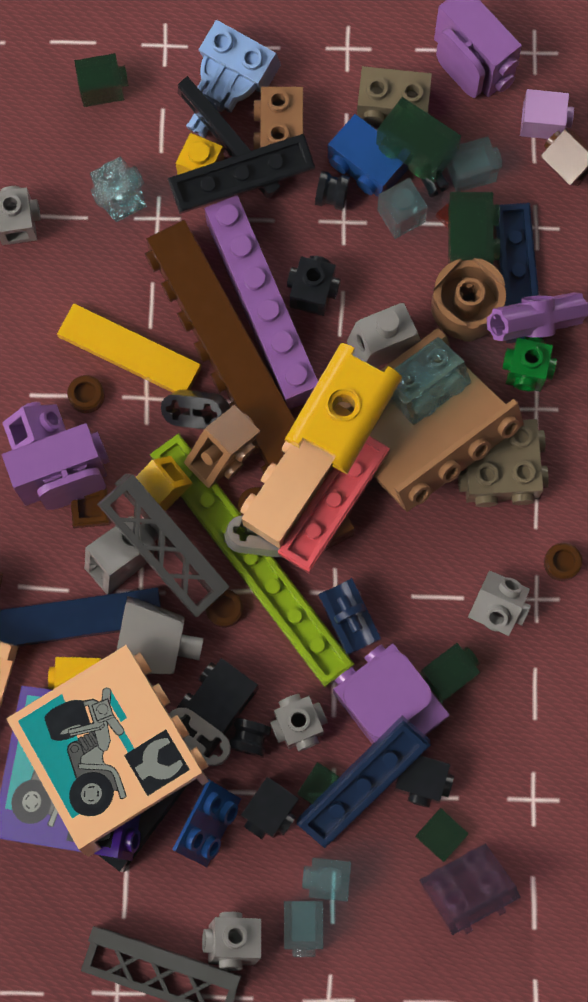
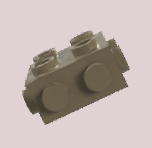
M537 419L523 420L524 425L512 437L505 438L493 447L484 458L476 460L458 475L459 492L466 493V503L475 502L477 507H491L497 505L498 501L512 500L513 505H528L534 503V499L540 498L543 488L548 487L549 478L547 466H541L540 452H545L546 443L544 430H538Z

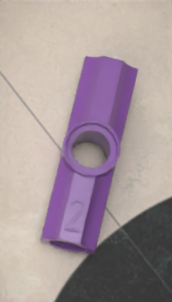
M576 292L557 296L537 295L524 297L521 299L522 303L494 308L490 316L487 317V330L491 332L493 339L498 341H506L524 336H552L555 334L556 329L583 324L584 319L588 316V302L585 301L582 293Z

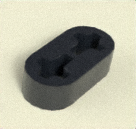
M177 390L165 397L161 403L162 415L168 423L175 426L205 429L230 409L227 400L219 394L190 390ZM178 402L179 407L189 408L190 410L181 414L180 409L175 408L174 403ZM210 406L212 411L217 412V416L213 418L211 412L201 410Z

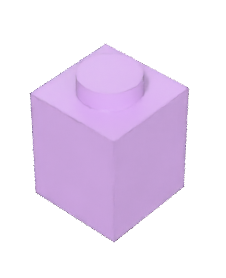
M527 89L522 107L520 136L549 139L555 132L560 131L562 133L565 128H571L574 107H568L569 93Z

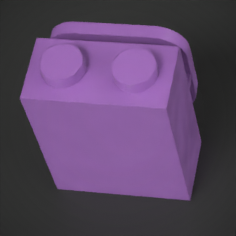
M446 0L439 5L434 40L438 43L436 56L443 69L472 98L477 97L481 91L487 97H490L497 90L503 92L510 87L515 80L514 75L519 64L518 59L522 45L480 0Z
M87 423L1 454L12 486L25 506L41 500L47 510L58 509L71 504L73 500L84 499V496L106 488L103 477L107 476L104 464L110 461L99 433L91 434Z
M382 644L364 657L368 663L358 671L351 667L335 679L338 686L333 689V694L372 744L402 715L425 736L449 717L448 712L433 695L423 677L394 644H391L386 649Z

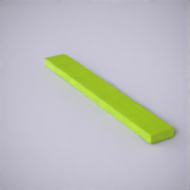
M178 433L150 454L151 459L172 456L193 484L180 497L324 688L355 664L346 655L343 648L273 557L238 553L227 546L224 538L226 528L233 518L241 516V514L217 483L208 489L184 464L191 448ZM239 527L236 532L240 537V541H246L247 537L250 536L245 534V528Z

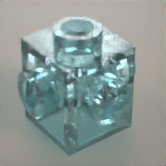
M121 156L90 172L94 187L91 188V193L95 202L100 208L103 207L116 222L147 207L140 188L144 185L140 172L135 166L130 168Z

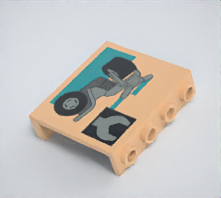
M127 645L6 718L75 844L87 857L102 849L98 843L99 839L190 782L198 779L202 786L209 782L203 772L204 769L209 767L197 746L190 750L184 740L189 735L188 730L178 714L172 718L170 717L165 708L166 705L171 703L159 683L154 686L151 685L146 675L152 672L142 654L139 652L133 655Z

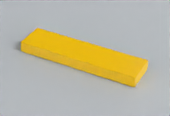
M76 304L72 305L57 333L60 339L172 393L177 390H190L201 370V364Z

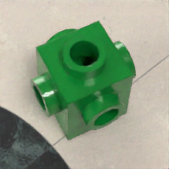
M538 337L517 338L514 348H507L502 366V369L508 370L505 384L512 385L522 391L541 392L546 379L552 380L555 372L557 359L551 358L553 345L545 344V341Z

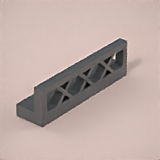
M133 474L123 475L114 483L117 487L97 505L193 616L198 617L229 588L228 584ZM123 494L134 506V518L120 517L110 505ZM125 522H133V531ZM140 523H148L159 535L158 546L144 545L139 540ZM149 550L158 551L157 559L152 555V553ZM164 551H173L183 563L182 574L168 573L163 567ZM173 578L182 579L181 587ZM188 579H197L208 592L197 604L187 595Z
M100 926L92 927L88 939L90 945L81 968L82 972L169 1002H196L186 998L196 993L199 1002H205L200 990L211 984L228 989L225 1002H233L242 975L221 970L219 967ZM98 946L114 950L120 964L107 971L92 966ZM122 953L132 956L133 958L125 961ZM138 959L151 963L157 976L145 983L135 981L127 965ZM158 966H161V967H164V968H167V969H170V970H168V971H166V972H164V973L161 974V972H160ZM123 968L127 978L113 972ZM175 971L187 975L193 989L180 996L170 993L164 977ZM194 978L205 981V983L197 986ZM159 980L163 990L149 985Z

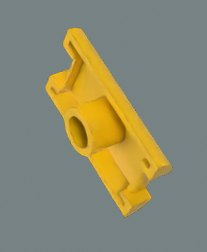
M341 343L284 440L300 448L304 440L334 456L335 459L332 462V467L348 474L402 380V376L390 366H387L385 372L358 359L353 356L355 353L354 347ZM340 402H347L352 405L354 411L348 416H339L334 412L333 408Z

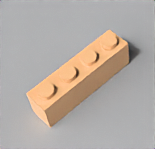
M336 404L333 408L334 412L339 416H348L352 413L339 404ZM305 440L300 448L285 441L281 450L285 454L277 465L273 462L269 465L261 479V482L265 484L257 496L253 493L249 495L240 510L244 514L241 518L243 526L279 549L333 469L332 462L335 457Z

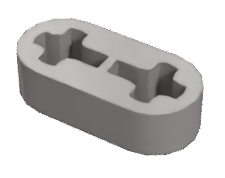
M237 516L229 522L224 538L231 550L245 554L282 557L278 554V547L243 526L242 516ZM239 527L245 528V534L250 535L246 541L239 540L240 537L236 534Z
M177 708L169 713L171 718L177 714L181 720L186 716L191 718L189 725L197 734L194 738L188 735L184 740L190 750L197 746L208 766L221 765L228 759L231 746L228 738L222 732L187 708ZM202 736L210 742H214L216 739L222 741L219 747L223 753L220 757L214 754L210 758L204 756L207 750L198 742Z

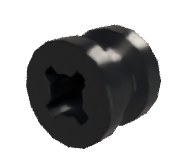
M321 171L315 205L323 206L330 204L335 209L343 211L350 176L341 175L340 177H334L327 171Z
M236 718L234 722L235 736L229 740L231 749L263 758L265 754L263 743L265 738L270 736L271 727L254 721Z

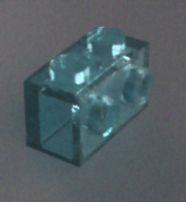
M437 337L394 369L402 376V380L392 395L390 402L415 425L423 418L433 414L439 406L450 398L460 394L471 383L464 360L443 340Z

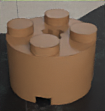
M459 259L446 265L436 279L431 301V313L440 329L446 334L461 339L464 342L474 341L490 333L487 330V317L490 316L494 308L504 307L506 302V288L502 274L495 266L483 259ZM470 297L475 299L474 302L471 300L467 302L465 300L469 299Z

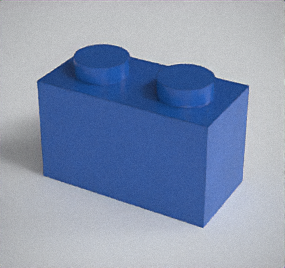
M356 114L328 143V159L331 166L341 174H349L356 180V184L363 192L368 195L375 194L381 200L406 173L409 167L410 155Z

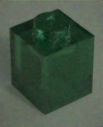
M116 53L74 60L79 92L84 107L125 100L122 87L129 86L125 65L118 66Z
M456 643L421 670L420 675L443 704L478 677L481 673L477 668L480 662L467 646L462 649Z

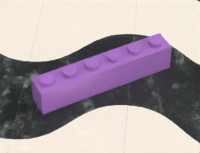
M238 195L205 207L207 226L276 387L289 410L305 404L318 380Z

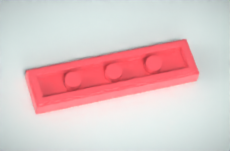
M369 436L348 474L333 467L278 550V554L310 574L389 454L390 448Z

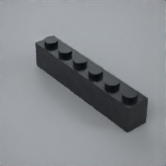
M221 658L216 665L211 662L205 668L198 679L202 682V685L194 695L188 692L177 708L192 710L225 735L235 722V719L239 717L259 690L258 684ZM186 716L181 721L188 730L189 735L194 738L197 732L189 725L191 718ZM202 736L198 742L207 750L204 756L208 758L221 740L216 739L214 742H210ZM188 784L141 814L138 827L140 831V844L137 851L133 854V859ZM98 855L119 872H124L132 862Z

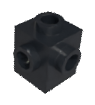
M301 256L298 268L291 267L288 276L287 288H291L290 308L325 316L329 298L336 299L341 279L335 277L336 265L331 264L328 259L321 256H310V258Z

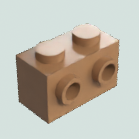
M261 87V100H254V121H261L260 132H254V150L303 134V87Z
M234 405L204 429L185 459L184 464L209 489L222 477L225 476L229 480L244 466L242 461L256 448L252 443L260 433V430L254 425V422L248 415L243 414Z

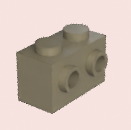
M362 66L357 115L369 125L390 123L398 124L405 129L412 125H416L417 128L426 127L432 73Z

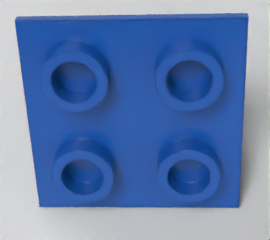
M209 780L205 784L172 850L207 867L210 860L220 850L221 838L227 826L237 816L241 798Z

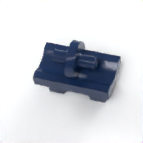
M352 578L318 594L347 656L381 640Z

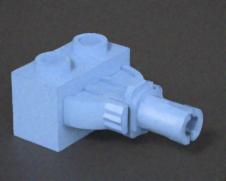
M215 20L199 48L203 59L200 67L201 81L197 88L218 112L226 109V111L231 113L237 102L248 98L255 90L261 93V87H268L280 68L281 63L276 52L224 23ZM194 113L186 127L194 133L198 132L199 136L205 138L208 129Z

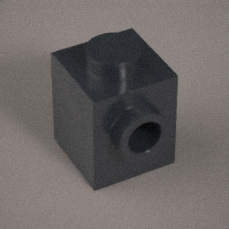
M420 755L397 778L394 791L409 795L407 801L415 805L429 808L431 802L438 804L441 796L449 797L454 775L448 774L450 764Z
M266 777L241 814L247 820L244 828L260 839H263L266 834L274 838L277 832L284 836L296 818L291 812L298 803L299 798Z

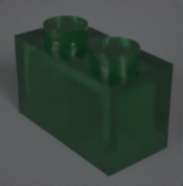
M403 97L379 126L376 137V145H378L379 150L385 156L391 159H399L408 165V169L415 176L421 179L428 178L434 183L459 151L461 141L460 134Z
M450 192L448 201V264L459 259L473 260V258L483 259L493 265L494 260L500 259V239L493 236V226H499L500 205L493 204V192Z

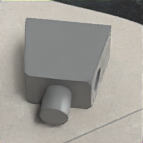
M399 303L357 321L347 339V344L355 348L353 356L376 368L395 360L421 341L405 304Z
M125 522L133 531V522ZM141 523L139 540L144 545L155 546V541L159 538V535L148 523ZM116 526L85 547L84 569L107 595L111 594L147 564V561ZM149 550L154 556L155 550Z
M127 596L117 650L127 645L133 655L140 652L152 670L149 674H173L177 656L199 660L203 638L182 634L183 616Z

